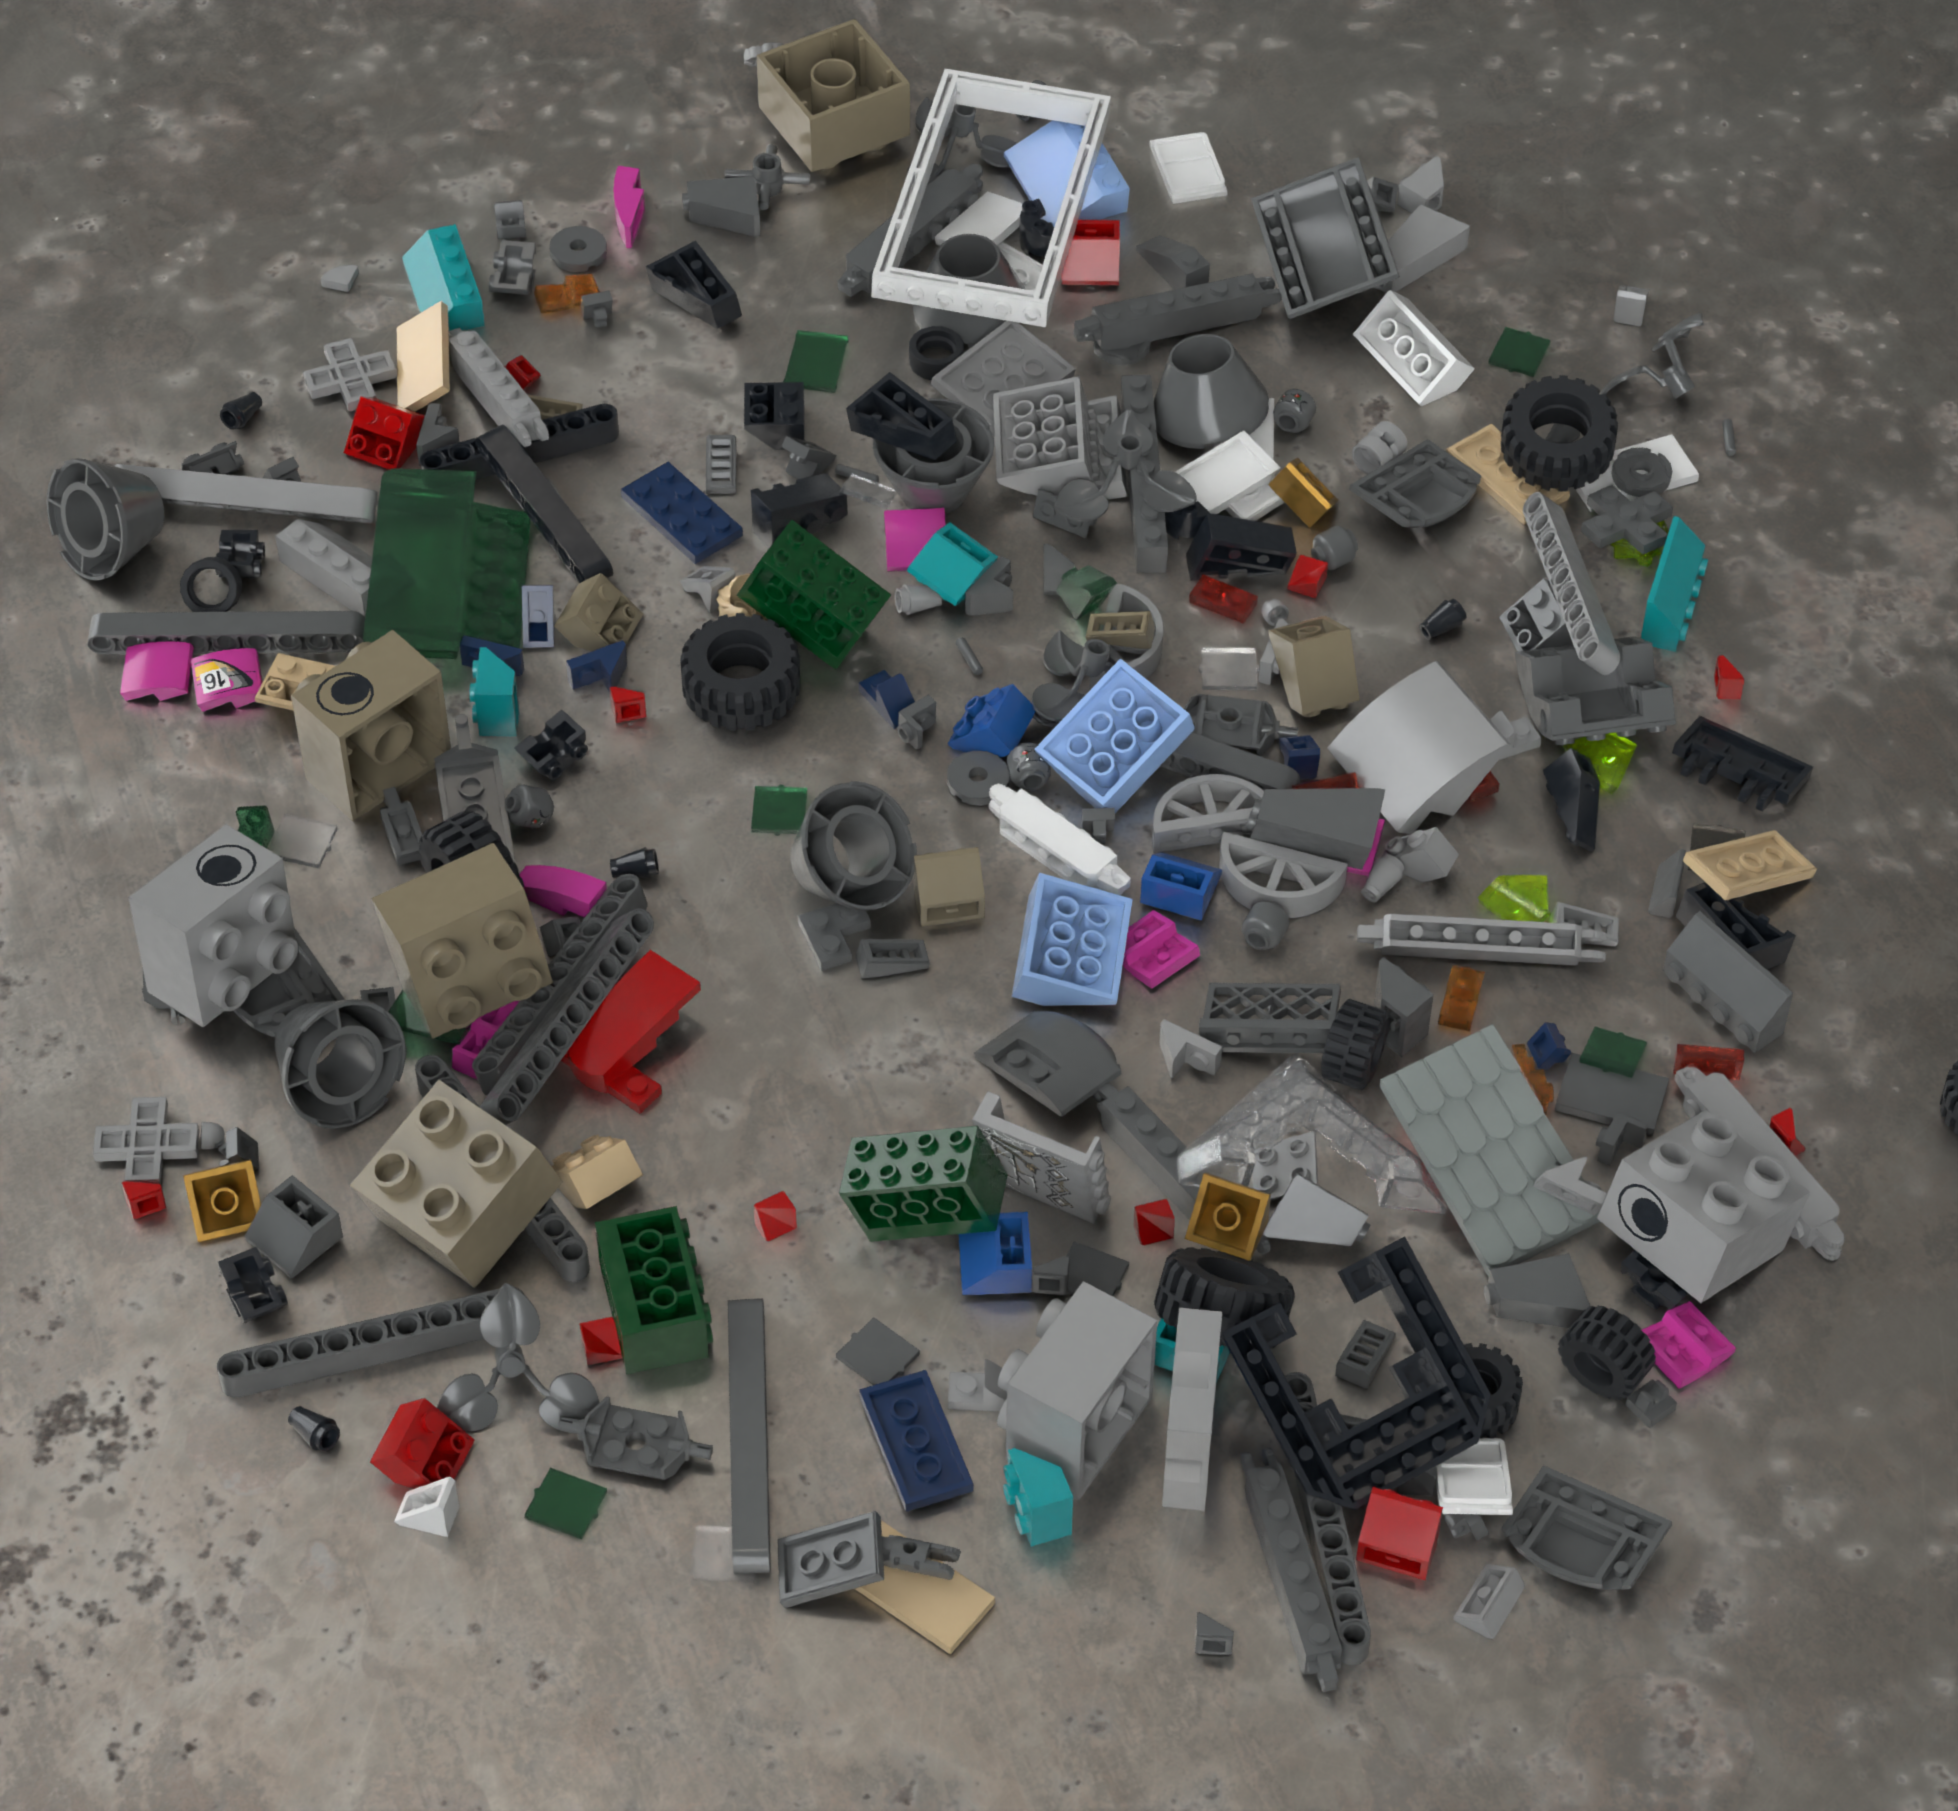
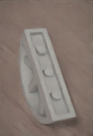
M1113 583L1105 613L1150 611L1155 624V631L1151 649L1107 644L1109 646L1107 662H1111L1113 665L1119 659L1125 662L1116 651L1140 654V657L1127 664L1145 679H1148L1157 669L1162 657L1164 629L1161 614L1154 603L1141 592L1122 584ZM1102 625L1101 631H1104L1105 625ZM1105 671L1097 677H1090L1089 691L1105 675Z
M1222 774L1200 775L1179 782L1162 796L1155 808L1152 829L1153 853L1221 843L1223 832L1250 838L1252 830L1246 829L1250 812L1253 809L1255 799H1262L1264 790L1242 778ZM1214 801H1224L1230 804L1223 812L1218 813ZM1203 802L1207 815H1202L1186 806ZM1174 814L1183 817L1181 819L1169 820Z
M1223 832L1219 868L1222 869L1221 879L1231 896L1248 909H1251L1258 902H1274L1283 908L1288 918L1308 916L1334 902L1346 884L1347 863ZM1257 871L1271 876L1266 888L1253 883L1244 875ZM1281 878L1299 882L1304 889L1300 891H1276Z

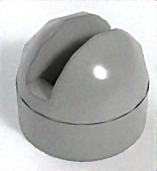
M1278 599L1266 601L1261 610L1263 618L1271 626H1276L1279 618L1286 620L1289 614L1288 608Z
M201 1122V1149L218 1148L223 1143L225 1132L222 1126L213 1122Z

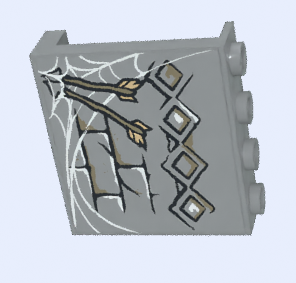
M987 1091L972 1121L973 1126H979L1008 1174L1005 1187L1094 1224L1099 1214L1104 1215L1111 1201V1196L1108 1192L1109 1181L1106 1179L1107 1167L1104 1165L1105 1153L1102 1152L1100 1137L1095 1136L1087 1153H1083L1006 1121L1000 1096Z

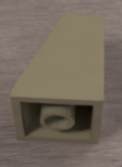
M1322 616L1268 630L1291 709L1304 717H1313L1319 715L1321 710L1328 708L1344 709L1349 707V703L1360 700L1351 631L1348 627L1327 616Z

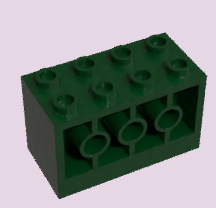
M791 520L760 559L736 596L767 619L778 623L779 628H785L792 638L836 670L892 594L795 521Z
M979 1126L851 1138L839 1195L870 1242L988 1232L997 1230L1008 1174Z
M677 1206L595 1222L599 1265L611 1314L615 1320L626 1375L709 1358L708 1343H713L710 1323H712L708 1302L704 1303L703 1281L701 1274L696 1272L697 1259L694 1247L689 1244L690 1233L687 1219H680Z

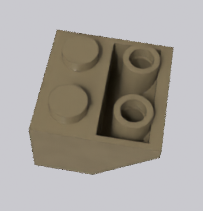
M599 573L578 584L554 627L575 647L594 651L622 640L627 644L644 613L602 573Z
M978 847L960 848L952 851L914 856V899L921 927L985 918V893Z

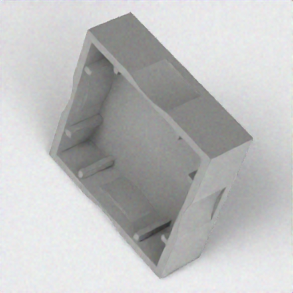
M1179 1308L1167 1429L1162 1507L1205 1511L1222 1321L1221 1311Z

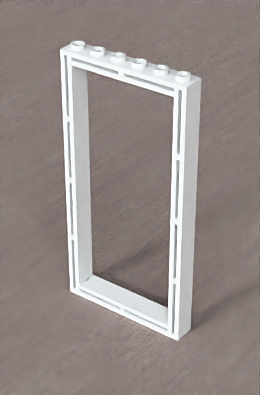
M944 69L872 274L871 297L1046 327L1109 121L1111 96ZM955 104L1086 126L1035 291L898 268Z

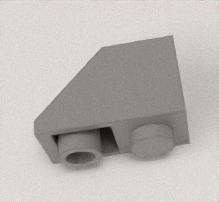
M1435 156L1429 162L1422 164L1409 177L1402 179L1398 186L1397 205L1410 213H1413L1420 204L1435 211L1442 207L1444 181L1441 158Z
M1437 827L1424 831L1417 830L1413 834L1403 837L1396 836L1386 843L1385 851L1382 856L1390 854L1399 859L1405 868L1402 872L1403 875L1423 883L1446 877L1459 856V853Z

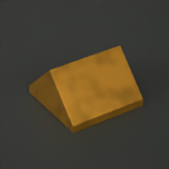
M1298 457L1289 462L1268 484L1309 528L1339 501Z
M251 1159L183 1175L198 1242L248 1231L261 1207Z
M1205 1172L1184 1239L1250 1261L1268 1223L1271 1194Z

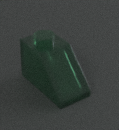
M1087 565L1080 570L1074 567L1063 574L1061 577L1063 581L1056 591L1077 620L1101 607L1117 582L1113 577Z

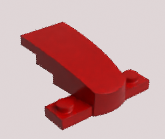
M650 949L611 989L561 1061L570 1067L575 1077L585 1086L595 1091L609 1093L641 1114L662 1094V1086L633 1067V1065L657 1047L656 1038L679 1019V1010L701 991L700 982Z

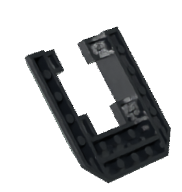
M1405 1236L1337 1272L1354 1304L1380 1290L1382 1291L1415 1352L1413 1355L1389 1367L1405 1400L1348 1430L1332 1398L1306 1412L1303 1411L1270 1350L1274 1346L1297 1335L1281 1303L1221 1333L1306 1495L1353 1510L1369 1502L1373 1487L1382 1490H1393L1477 1444L1491 1396Z

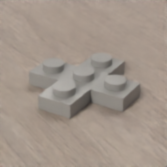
M352 338L323 345L329 365L303 371L304 381L312 399L341 392L348 411L357 409L360 396L376 398L371 384L397 378V370L388 350L360 357Z
M166 1097L132 1098L130 1125L95 1127L94 1160L95 1162L126 1161L125 1181L161 1185L163 1159L197 1158L199 1143L198 1123L166 1124L168 1110Z

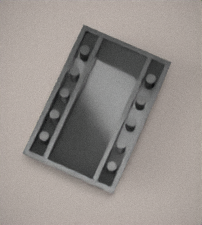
M1359 157L1251 198L1288 319L1400 277Z

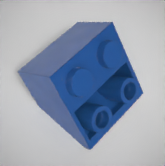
M1014 684L1001 689L995 688L990 693L981 697L975 696L965 705L966 711L961 720L954 725L952 730L954 733L948 745L965 753L970 751H987L998 755L1000 758L1005 757L1018 746L1036 712L1033 704Z
M1163 852L1153 854L1141 878L1140 903L1202 921L1222 875V869Z
M1028 1212L1000 1213L996 1231L959 1234L962 1295L1032 1292V1261Z

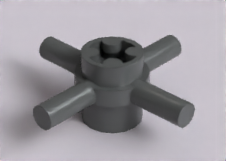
M773 144L767 146L766 153H761L754 158L752 170L725 169V178L755 176L756 191L759 194L758 207L761 210L769 208L770 197L779 194L783 184L810 185V173L784 172L781 167V159L777 155L778 148Z

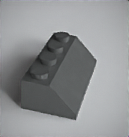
M1701 911L1696 913L1667 950L1663 971L1672 982L1680 985L1693 1001L1700 1003L1709 1011L1718 1023L1728 1028L1740 1043L1747 1045L1756 1053L1784 1034L1793 992Z

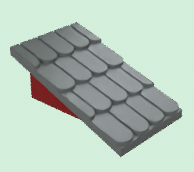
M1493 1024L1396 1071V1073L1380 1079L1382 1092L1488 1277L1492 1269L1519 1264L1601 1222L1597 1219L1599 1212L1594 1216L1533 1187L1535 1180L1545 1171L1574 1161V1159L1546 1117L1543 1106L1522 1075L1519 1064Z

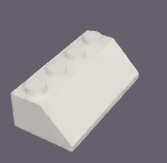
M1392 290L1385 294L1353 333L1359 342L1420 406H1424L1457 391L1475 369L1408 298Z

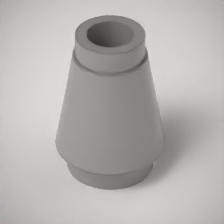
M903 585L902 588H897L895 591V605L899 613L904 612L906 615H910L942 605L941 596L930 587Z
M1384 854L1381 858H1377L1361 890L1362 895L1371 902H1377L1403 878L1402 872L1405 868L1402 862L1390 854Z

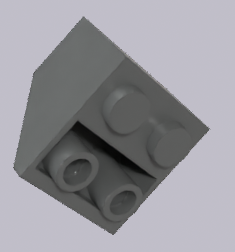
M1545 578L1499 616L1517 652L1573 644L1550 582Z
M1383 957L1379 961L1374 1006L1389 1013L1390 1024L1385 1045L1400 1057H1403L1428 1035L1434 994L1425 985L1416 982L1408 976L1401 967L1393 965Z
M293 1175L266 1195L245 1235V1240L253 1247L257 1246L260 1253L268 1256L269 1260L291 1279L343 1238L339 1213Z

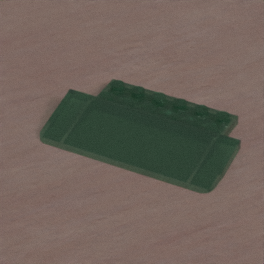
M394 468L386 471L382 475L380 483L363 642L372 643L391 630H394L425 658L457 659L460 642L464 635L520 649L522 585H525L530 532V518L522 511L473 502L476 471Z

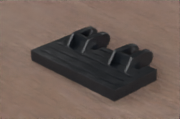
M1699 716L1675 742L1672 751L1673 754L1681 758H1685L1689 752L1691 753L1687 760H1685L1680 773L1688 777L1697 767L1702 769L1698 781L1703 785H1706L1716 773L1739 784H1742L1747 778L1748 781L1742 787L1738 801L1745 803L1755 793L1759 795L1756 809L1762 812L1773 799L1787 805L1810 778L1813 766L1702 716Z

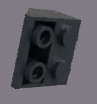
M804 382L744 383V430L774 450H786L781 447L786 436L805 440Z

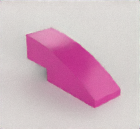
M617 166L613 189L616 224L626 248H632L645 213L644 189H641L639 168Z
M527 865L519 874L525 885L524 890L529 901L562 916L567 911H571L585 918L607 890L605 881L581 872L556 866Z
M513 1001L477 1018L471 1024V1030L452 1049V1069L477 1079L472 1068L473 1061L520 1001Z

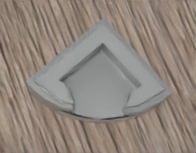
M343 265L329 270L322 276L321 286L349 292L359 274L358 266Z

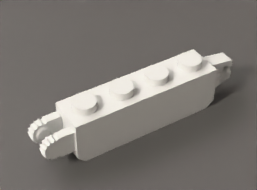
M999 783L990 788L989 796L992 799L989 803V809L992 811V814L994 813L1000 819V834L1065 880L1099 890L1103 889L1117 895H1122L1130 887L1131 878L1117 866V855L1111 848L1097 842L1085 830L1077 828L1067 821L1061 813L1053 811L1043 804L1038 797L1030 795L1022 788L1018 792H1014L1009 787Z

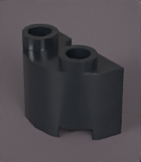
M1038 198L1033 201H1025L1022 204L1019 241L1021 249L1027 256H1030V253L1043 257L1044 261L1054 227L1051 222L1041 219L1046 215V211Z
M1199 501L1174 512H1165L1166 532L1179 540V536L1194 538L1205 516L1210 512Z
M221 530L219 553L216 554V557L230 562L238 570L240 578H258L262 576L261 560L265 559V543L259 542L258 530ZM215 569L216 575L226 578L220 571Z
M560 710L545 723V728L539 735H529L514 749L541 775L547 776L550 780H555L574 761L581 760L586 755L588 746L585 744V730L567 713Z
M257 1246L218 1262L220 1273L223 1275L228 1287L226 1289L237 1316L241 1317L243 1324L279 1310L288 1304L282 1286L278 1285L275 1287L270 1280V1277L274 1276L275 1273L268 1256L261 1257Z
M1636 1250L1621 1262L1622 1274L1628 1273L1634 1283L1631 1291L1642 1302L1653 1309H1657L1662 1305L1667 1307L1668 1310H1672L1688 1294Z

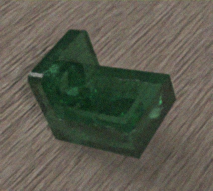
M267 806L237 807L235 813L239 822L238 832L267 849L275 832Z

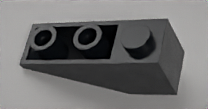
M1570 748L1543 769L1548 782L1546 783V788L1555 799L1557 804L1556 812L1565 823L1567 828L1566 836L1569 841L1575 846H1581L1592 852L1595 850L1600 781L1590 758Z

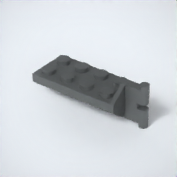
M458 714L455 717L458 745L434 758L443 821L462 811L479 813L483 820H487L492 825V829L495 832L497 831L501 841L510 851L513 862H515L508 813L504 805L505 794L498 750L471 743L468 717L465 714Z

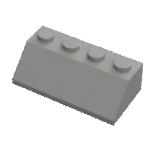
M297 519L275 536L279 561L350 610L361 613L365 616V619L394 598L396 593L409 585L407 580L322 523Z

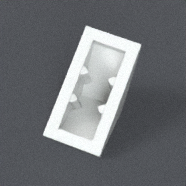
M447 1477L407 1491L394 1522L399 1526L448 1537L459 1510L455 1480Z

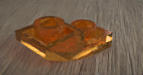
M593 274L565 275L563 284L536 285L534 296L541 313H551L581 306V296L600 291Z
M1452 966L1439 1014L1438 1025L1470 1032L1485 972L1469 967Z
M1513 1044L1511 1046V1053L1547 1116L1548 1104L1554 1101L1553 1085L1551 1082L1547 1083L1544 1069L1535 1070L1533 1057L1527 1056L1525 1044Z

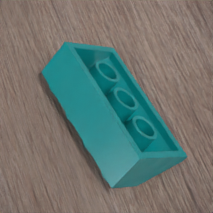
M456 224L427 230L402 257L419 312L421 313L442 301L448 306V334L449 331L458 328L463 331L485 326L482 299Z
M1673 516L1648 597L1641 639L1652 642L1653 647L1676 652L1679 640H1686L1689 623H1686L1685 620H1692L1696 602L1691 600L1692 597H1699L1702 580H1699L1698 577L1705 576L1709 559L1703 558L1706 545L1680 517Z

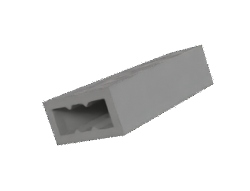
M1420 204L1388 240L1400 277L1374 288L1385 293L1389 290L1397 292L1463 252L1468 247L1470 226Z

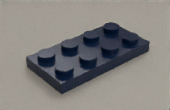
M669 461L621 488V497L694 564L699 563L743 536V528Z
M926 1370L859 1389L860 1400L906 1512L974 1491L973 1481Z

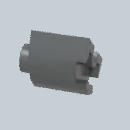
M501 240L499 251L494 252L493 267L498 270L495 271V275H490L489 292L529 295V292H532L536 269H533L534 254H536L535 243Z

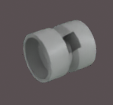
M1381 421L1353 447L1352 458L1356 466L1368 475L1403 454L1407 448V439L1401 429L1395 424Z

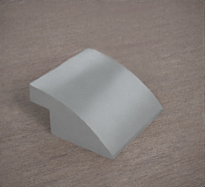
M1080 376L993 394L996 479L999 484L1036 496L1039 489L1058 496L1066 484L1078 479L1089 480L1095 483L1098 490L1103 487L1115 458L1104 450L1103 436L1110 424L1122 414L1117 395L1087 401ZM1121 465L1118 466L1107 492L1102 495L1107 500L1127 497L1126 469Z
M1434 661L1410 674L1371 702L1338 734L1327 749L1360 788L1384 789L1385 794L1380 812L1397 832L1413 834L1431 811L1454 816L1511 744L1441 663Z

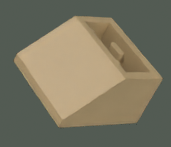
M278 653L255 696V702L294 711L291 695L295 693L299 684L308 676L313 674L323 675L335 666Z
M591 1136L581 1142L582 1148L572 1154L570 1151L565 1152L552 1160L554 1164L552 1168L563 1181L558 1189L574 1207L582 1209L590 1208L643 1175L626 1140L611 1138V1136Z

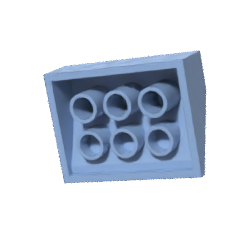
M1054 120L1004 152V158L1029 200L1040 199L1046 211V215L1041 219L1051 222L1053 227H1055L1086 127ZM1103 143L1099 150L1078 220H1101L1127 212L1130 188Z
M1119 659L1034 750L1094 808H1114L1116 813L1195 728L1191 716L1186 710L1122 659Z
M1039 873L1028 897L1012 997L1042 1006L1115 1005L1119 993L1132 899Z

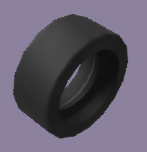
M943 326L923 328L913 334L909 341V365L914 373L928 380H932V377L964 354V342L961 336L954 330ZM929 348H944L952 352L951 355L942 359H931L924 357L920 353Z
M206 557L192 563L184 571L180 580V593L184 603L192 612H228L237 604L241 596L242 580L238 570L230 562L220 557ZM205 569L220 571L227 578L229 584V592L226 598L216 605H208L201 602L193 589L196 575Z

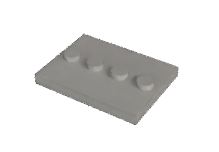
M1005 321L932 377L931 385L949 400L965 404L980 413L989 423L990 431L995 436L994 393L1072 378L1076 368L1020 323Z

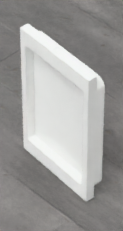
M1204 132L1150 140L1151 150L1172 204L1227 195L1224 176L1209 139Z
M1243 430L1175 473L1185 478L1193 487L1197 496L1196 502L1199 501L1211 514H1218L1228 508L1231 503H1236L1244 498L1245 495L1257 490L1258 487H1262L1272 481L1273 476L1281 472V467Z
M1479 1438V1442L1436 1466V1487L1439 1506L1443 1507L1442 1514H1513L1512 1490L1505 1442L1503 1440Z

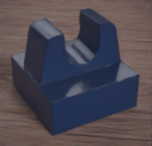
M1545 1022L1527 1042L1538 1069L1549 1070L1554 1063H1563L1572 1053L1570 1049H1567L1564 1043L1566 1039L1559 1033L1555 1023Z

